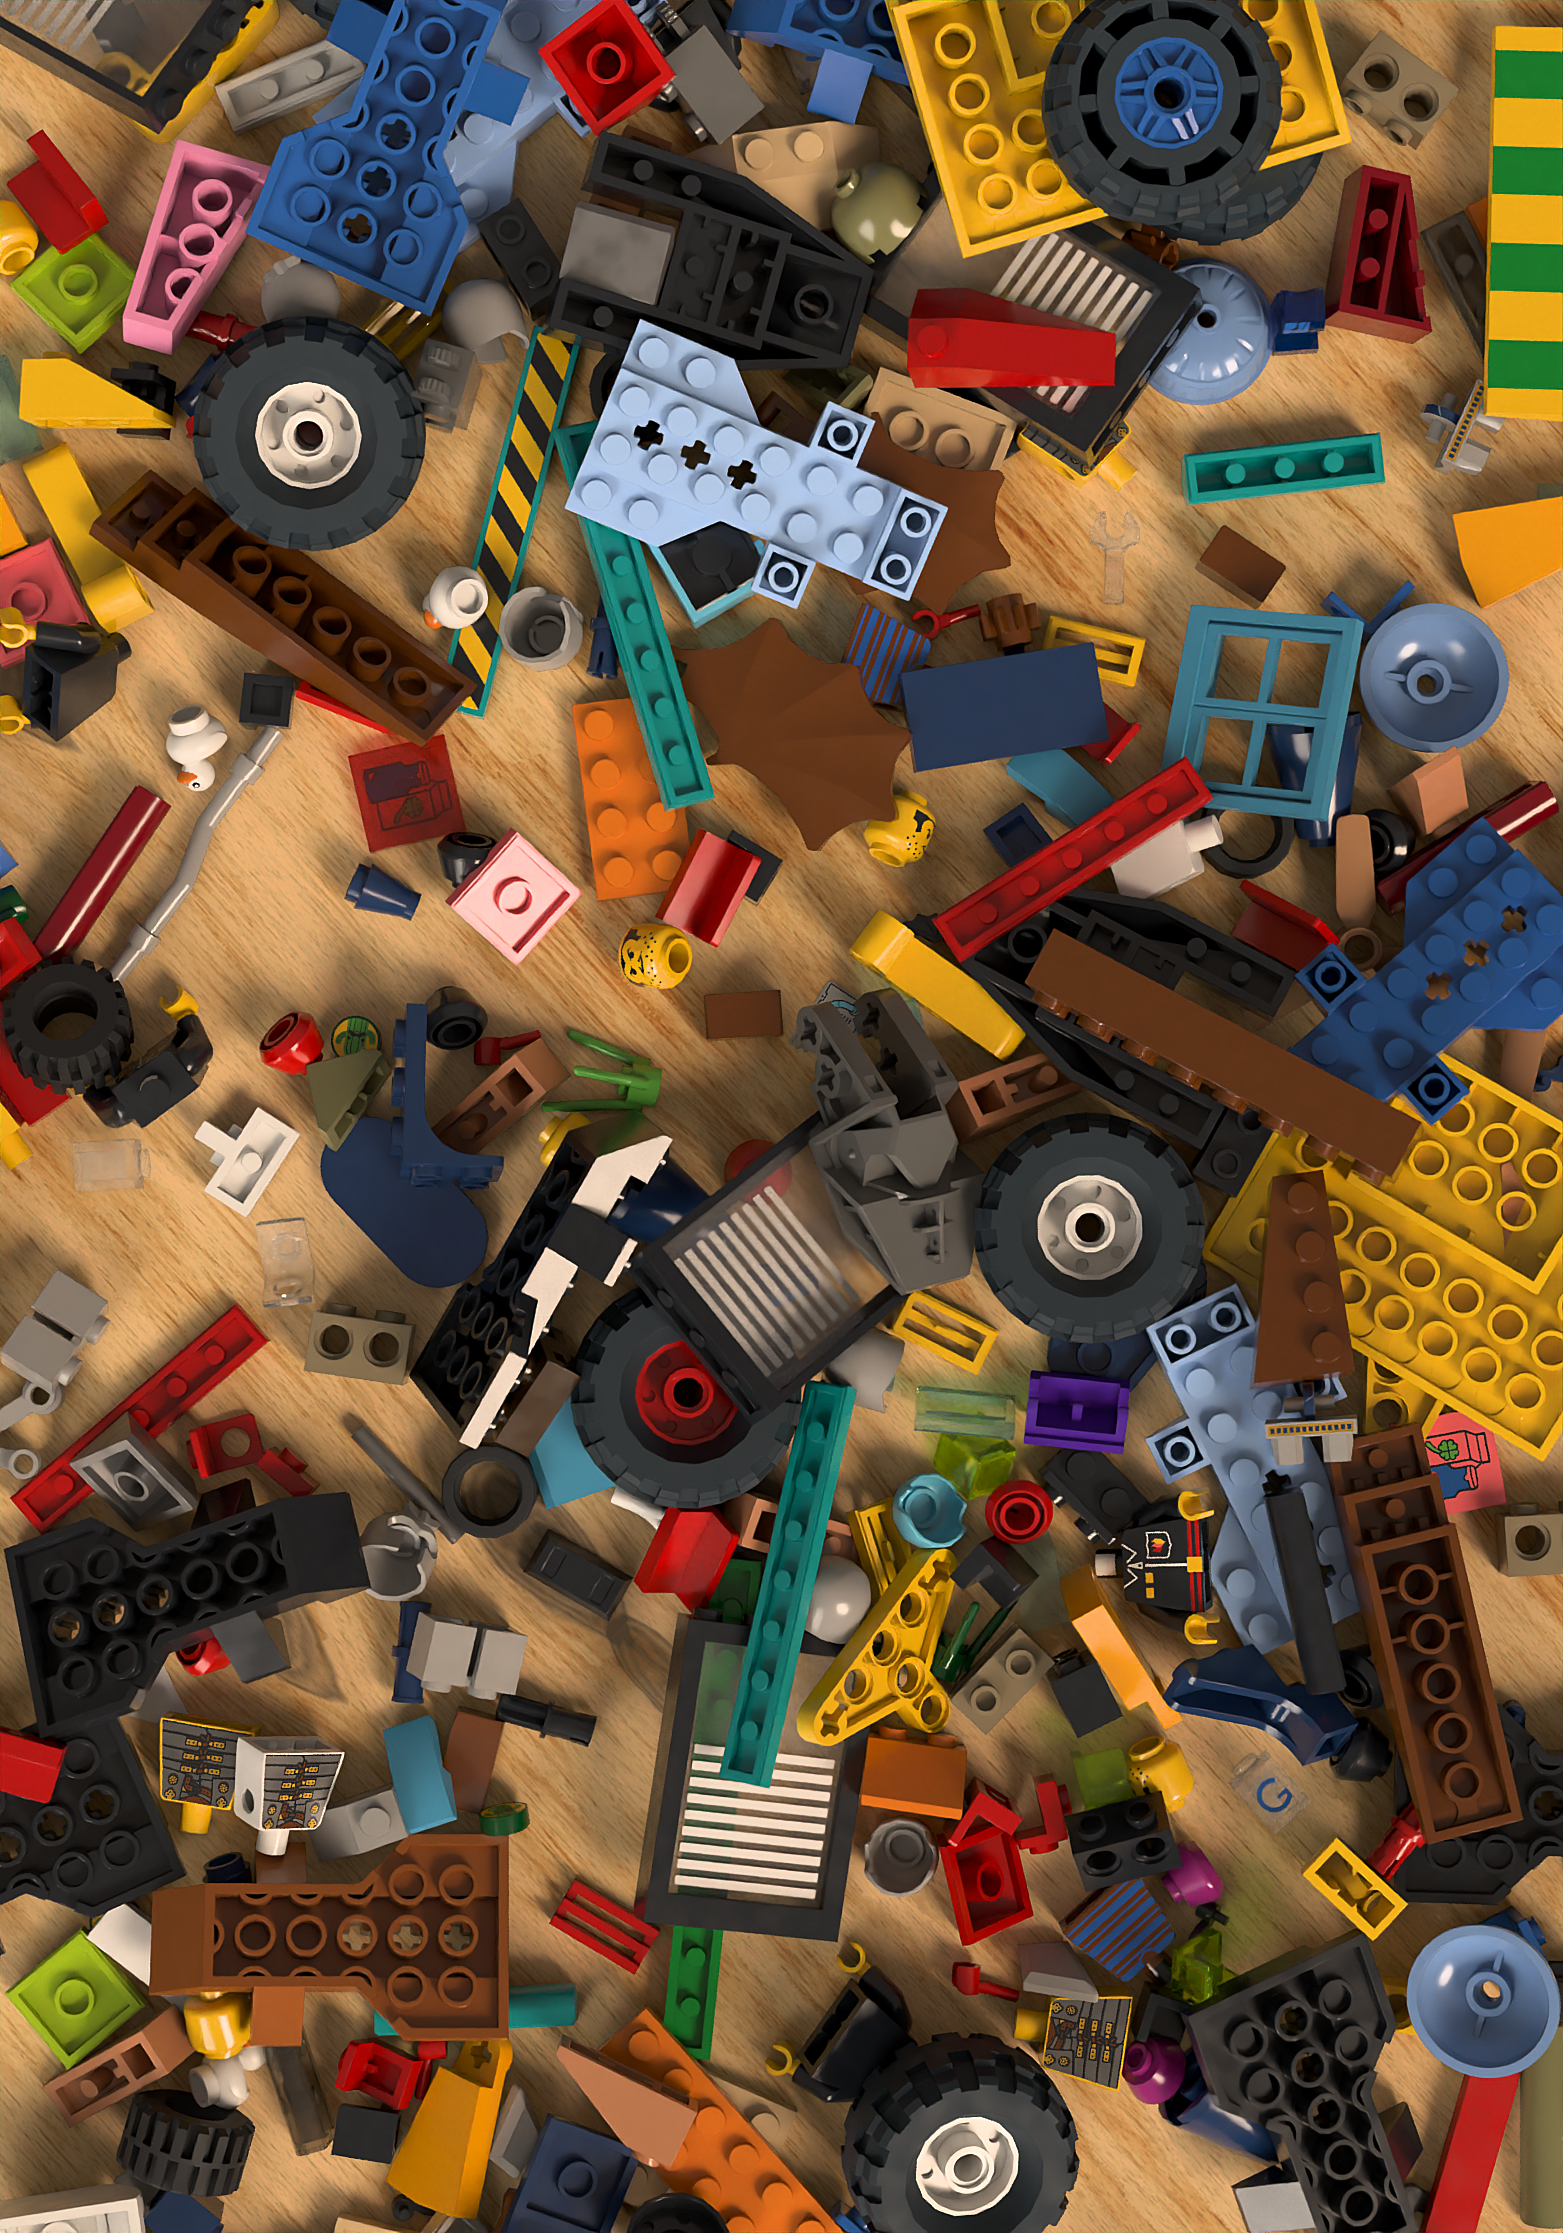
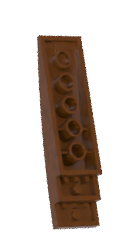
M150 469L104 511L91 526L89 535L214 624L329 696L421 747H424L478 686L299 549H286L269 544L248 531L246 532L229 518V515L221 506L196 487L185 496Z
M1411 1422L1354 1436L1351 1461L1324 1462L1371 1654L1424 1842L1429 1845L1523 1820L1456 1524L1448 1520L1438 1473L1431 1472L1421 1424L1419 1422ZM1321 1444L1320 1447H1321V1452H1322V1456H1323V1460H1324L1323 1444Z

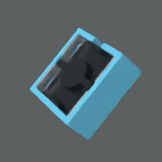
M718 521L658 547L645 542L647 549L695 629L757 593L750 590L763 553L764 545L760 539L753 542L748 532Z

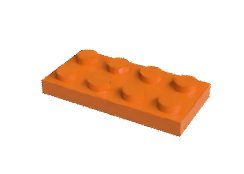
M631 697L572 705L598 902L667 893L690 847L685 807L664 812Z

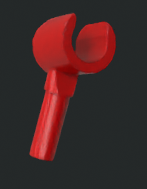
M978 604L949 613L945 612L943 615H936L934 612L924 609L916 612L911 620L916 622L926 617L932 618L934 620L933 630L928 634L921 635L933 641L938 638L943 628L980 616L981 611Z
M536 1030L512 1037L482 1038L474 1045V1064L501 1065V1050H511L527 1046L541 1038L540 1031Z
M972 1962L953 1963L952 1984L962 1994L978 1995L981 1993L1015 2003L1018 2001L1020 1994L1018 1990L987 1980H980L981 1965Z
M420 2041L418 2056L424 2062L416 2084L414 2095L416 2099L423 2100L428 2091L433 2067L432 2060L447 2059L448 2041Z

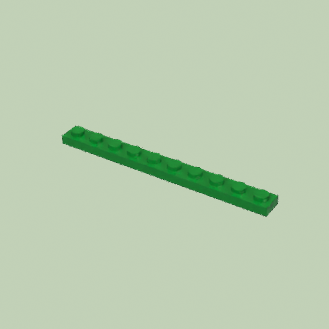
M730 1557L707 1607L724 1610L723 1618L741 1620L743 1612L755 1613L762 1560ZM705 1642L697 1697L689 1783L690 1777L738 1782L719 1777V1772L692 1769L693 1760L722 1763L723 1756L694 1753L695 1744L725 1747L747 1646ZM688 1784V1793L737 1799L738 1791L689 1786ZM686 1803V1810L736 1814V1807ZM686 1818L684 1826L734 1831V1824ZM683 1835V1843L732 1848L733 1840ZM681 1851V1859L730 1864L731 1857ZM680 1868L679 1871L680 1876L729 1881V1873ZM678 1884L677 1893L727 1898L728 1890ZM674 1925L664 2024L695 2059L710 2060L723 1930Z

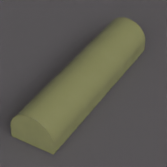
M1559 2021L1556 2034L1544 2054L1532 2065L1522 2070L1520 2075V2219L1526 2225L1545 2229L1563 2228V2021Z

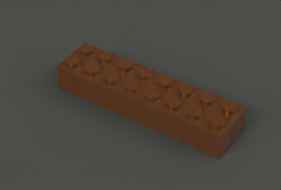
M1055 928L1024 982L1035 992L1032 1000L1037 1002L1038 1006L1062 1019L1066 1018L1068 1012L1078 1016L1079 1019L1076 1023L1082 1026L1084 1031L1107 1043L1110 1042L1114 1035L1124 1041L1121 1047L1127 1050L1126 1053L1152 1067L1157 1059L1169 1065L1167 1072L1172 1074L1171 1077L1197 1091L1202 1083L1215 1089L1212 1096L1216 1098V1101L1242 1115L1247 1107L1260 1113L1258 1120L1262 1122L1261 1125L1287 1139L1292 1131L1307 1138L1304 1142V1145L1307 1146L1306 1149L1334 1163L1338 1155L1353 1163L1350 1169L1354 1175L1377 1187H1380L1383 1180L1393 1185L1396 1183L1424 1132L1422 1122Z

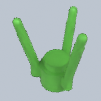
M571 1029L567 1032L568 1038L632 1066H622L621 1073L579 1065L573 1069L574 1074L578 1076L619 1084L617 1095L626 1096V1098L545 1102L541 1105L543 1112L630 1111L633 1109L641 1112L642 1105L655 1107L662 1068L650 1066L651 1059L634 1056Z

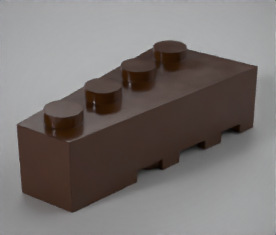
M1323 1170L1274 1176L1267 1189L1263 1252L1249 1390L1349 1376L1355 1370Z

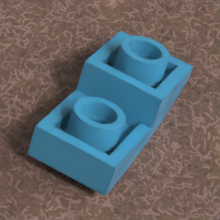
M1062 749L1015 756L1006 764L1007 775L1045 801V811L1070 829H1073L1115 801L1109 792L1086 769Z
M427 1715L383 1730L390 1771L408 1831L414 1834L457 1820L451 1774L442 1764L436 1722Z

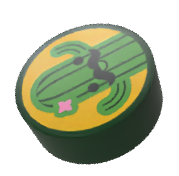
M349 1016L342 1019L334 1027L331 1035V1046L337 1057L373 1048L380 1051L382 1036L378 1027L371 1020L362 1016Z
M522 1802L497 1804L487 1807L478 1813L481 1832L486 1836L497 1837L515 1834L523 1831L530 1824L528 1806Z

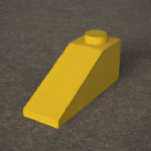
M46 351L42 353V359H23L19 418L42 429L176 428V418L92 370L73 362L71 354Z

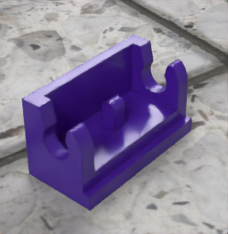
M1031 1370L1024 1444L1123 1454L1129 1410L1130 1380Z

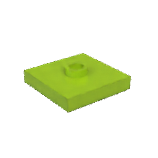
M95 232L63 255L59 254L54 246L51 245L9 285L12 291L80 356L123 316L137 271Z
M85 1925L5 1992V1995L67 2070L123 2025L148 2002L114 1960L86 1938L89 1930Z

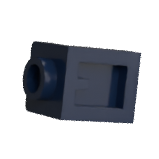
M1024 802L983 829L986 839L1009 869L1053 842Z

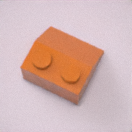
M880 1724L878 1732L869 1730L859 1795L860 1804L961 1820L967 1763V1749L965 1745L957 1744V1736L942 1732H928L927 1739L910 1737L908 1736L907 1728L895 1725Z

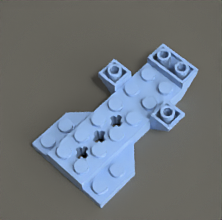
M508 0L484 57L531 79L511 126L462 109L455 126L457 136L449 141L444 153L470 220L455 258L481 238L477 223L513 201L516 163H518L519 146L523 140L557 113L567 121L582 139L592 132L538 50L602 0ZM627 0L639 20L650 29L659 19L655 8L663 1L667 2L666 0ZM364 74L312 116L314 121L318 124L349 112ZM398 119L393 125L385 123L383 131L390 134L387 139L390 144L397 146L401 140L410 141L411 132L405 130L407 123L401 119ZM380 166L374 172L366 170L364 179L371 181L368 188L378 193L382 186L390 188L391 179L386 178L388 171Z
M643 319L639 320L564 507L569 511L656 547L718 521L725 522L763 538L767 541L750 590L795 609L799 605L816 561L856 577L868 585L909 601L948 510V507L857 466L875 420L828 401L807 444L766 428L759 423L732 357ZM649 420H652L659 424L657 432L662 433L663 438L660 443L651 442L649 447L645 448L638 444L640 436L634 435V430L637 425L646 427ZM696 440L704 442L706 445L703 451L710 453L707 462L698 461L695 467L686 465L687 456L681 455L683 446L692 447ZM742 460H747L752 463L750 471L756 473L752 482L744 481L741 487L733 485L731 482L734 477L727 474L730 465L739 466Z
M1234 1283L1158 1320L1155 1324L1146 1328L1161 1369L1183 1415L1145 1438V1441L1167 1485L1209 1465L1227 1502L1213 1550L1210 1552L1212 1585L1242 1647L1254 1644L1263 1655L1295 1639L1263 1499L1264 1495L1272 1492L1270 1490L1264 1492L1262 1487L1263 1483L1268 1482L1265 1474L1271 1470L1279 1476L1285 1475L1286 1483L1281 1485L1283 1489L1300 1486V1489L1303 1488L1319 1563L1323 1566L1329 1565L1330 1572L1325 1574L1327 1580L1324 1582L1333 1624L1360 1611L1324 1462H1321L1310 1438L1302 1437L1304 1463L1277 1465L1271 1439H1265L1264 1423H1266V1419L1305 1417L1304 1412L1285 1413L1284 1398L1303 1397V1382L1249 1390L1256 1323L1237 1284ZM1338 1377L1313 1381L1315 1396L1334 1395L1335 1402L1347 1397Z

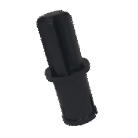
M505 1693L501 1695L496 1709V1718L498 1720L540 1732L539 1738L544 1739L548 1735L588 1747L591 1741L597 1716L575 1712L554 1705L555 1700L550 1699L548 1704Z

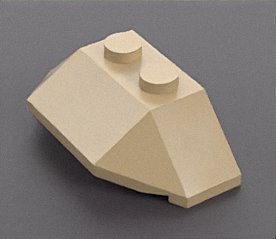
M835 121L735 134L728 137L720 145H707L683 155L684 157L746 176L821 232L833 230L830 222L832 201L836 195L833 188L839 177L848 169L853 168L857 170L868 163L882 161L878 127L857 124L852 126Z

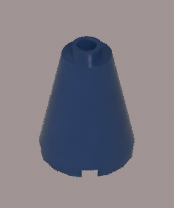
M1348 710L1328 821L1294 818V827L1298 839L1308 840L1310 848L1335 846L1336 820L1340 816L1351 814L1363 727L1360 711ZM1267 723L1264 737L1283 790L1303 792L1315 727Z
M669 1155L665 1165L660 1171L653 1173L648 1184L630 1175L624 1199L616 1208L611 1209L606 1220L622 1227L633 1239L651 1244L709 1198L710 1195ZM723 1212L674 1253L685 1256L684 1253L690 1249L700 1262L711 1265L695 1245L702 1240L717 1260L720 1259L725 1262L727 1260L707 1235L713 1231L731 1254L734 1253L736 1248L718 1226L725 1222L739 1241L740 1236L735 1234L737 1227L729 1218L730 1216Z
M1193 2046L1188 2048L1184 2053L1186 2073L1180 2089L1172 2097L1158 2104V2111L1162 2118L1177 2128L1264 2166L1270 2167L1280 2164L1268 2129L1245 2118L1222 2111L1213 2104Z

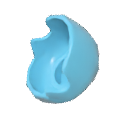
M914 1474L897 1489L893 1498L892 1518L901 1537L916 1547H949L964 1536L967 1528L962 1523L967 1503L957 1493L953 1483L940 1474Z

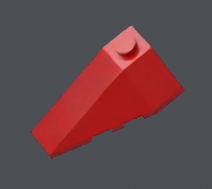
M922 288L917 290L909 317L907 369L915 388L1115 386V333L970 288Z

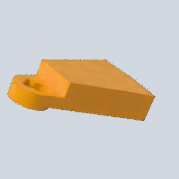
M1563 496L1452 514L1462 565L1481 609L1486 610L1563 570Z
M1088 1563L1059 1579L1062 1596L1073 1625L1128 1710L1147 1701L1165 1729L1183 1721L1182 1713L1171 1709L1162 1698L1168 1688L1160 1676L1156 1677L1090 1564Z
M509 2038L507 2041H465L453 2068L439 2066L385 2178L387 2183L415 2203L451 2217L477 2219L505 2075L510 2068L513 2057L512 2044ZM485 2047L492 2054L490 2062H487V2059L482 2056Z

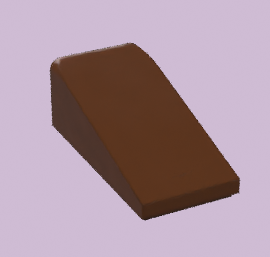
M458 1706L443 1767L451 1774L456 1809L478 1814L484 1807L506 1722L498 1720L494 1714L463 1706Z

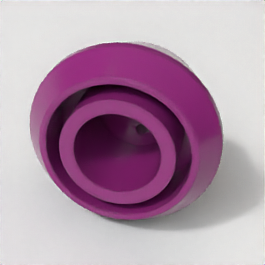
M1182 1840L1179 1842L1178 1847L1183 1867L1168 1870V1874L1160 1878L1176 1904L1186 1899L1190 1907L1220 1900L1225 1887L1203 1851L1197 1846L1195 1841Z
M1148 2037L1146 2043L1135 2040L1127 2047L1124 2054L1122 2076L1132 2094L1139 2101L1150 2105L1159 2104L1172 2097L1180 2089L1185 2078L1186 2059L1181 2046L1177 2042L1165 2037Z

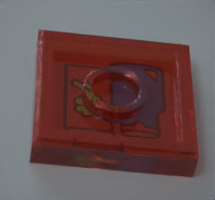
M444 734L433 736L424 747L411 741L348 756L371 854L442 838L449 833L467 832Z

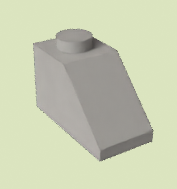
M393 1782L327 1805L321 1824L315 1829H308L319 1862L361 1854L406 1838L410 1834L402 1815Z

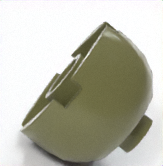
M877 161L861 166L857 170L851 168L845 171L834 185L833 191L836 195L831 205L830 222L841 245L863 263L871 264L875 261L869 255L879 249L887 255L908 236L923 213V210L917 205L920 195L927 199L928 191L925 185L911 172L897 164Z

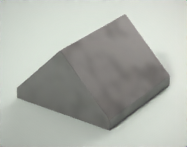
M579 200L575 209L559 278L564 277L624 297L658 305L674 249L675 227Z
M128 1411L79 1452L69 1463L135 1532L193 1510L199 1502L194 1479Z

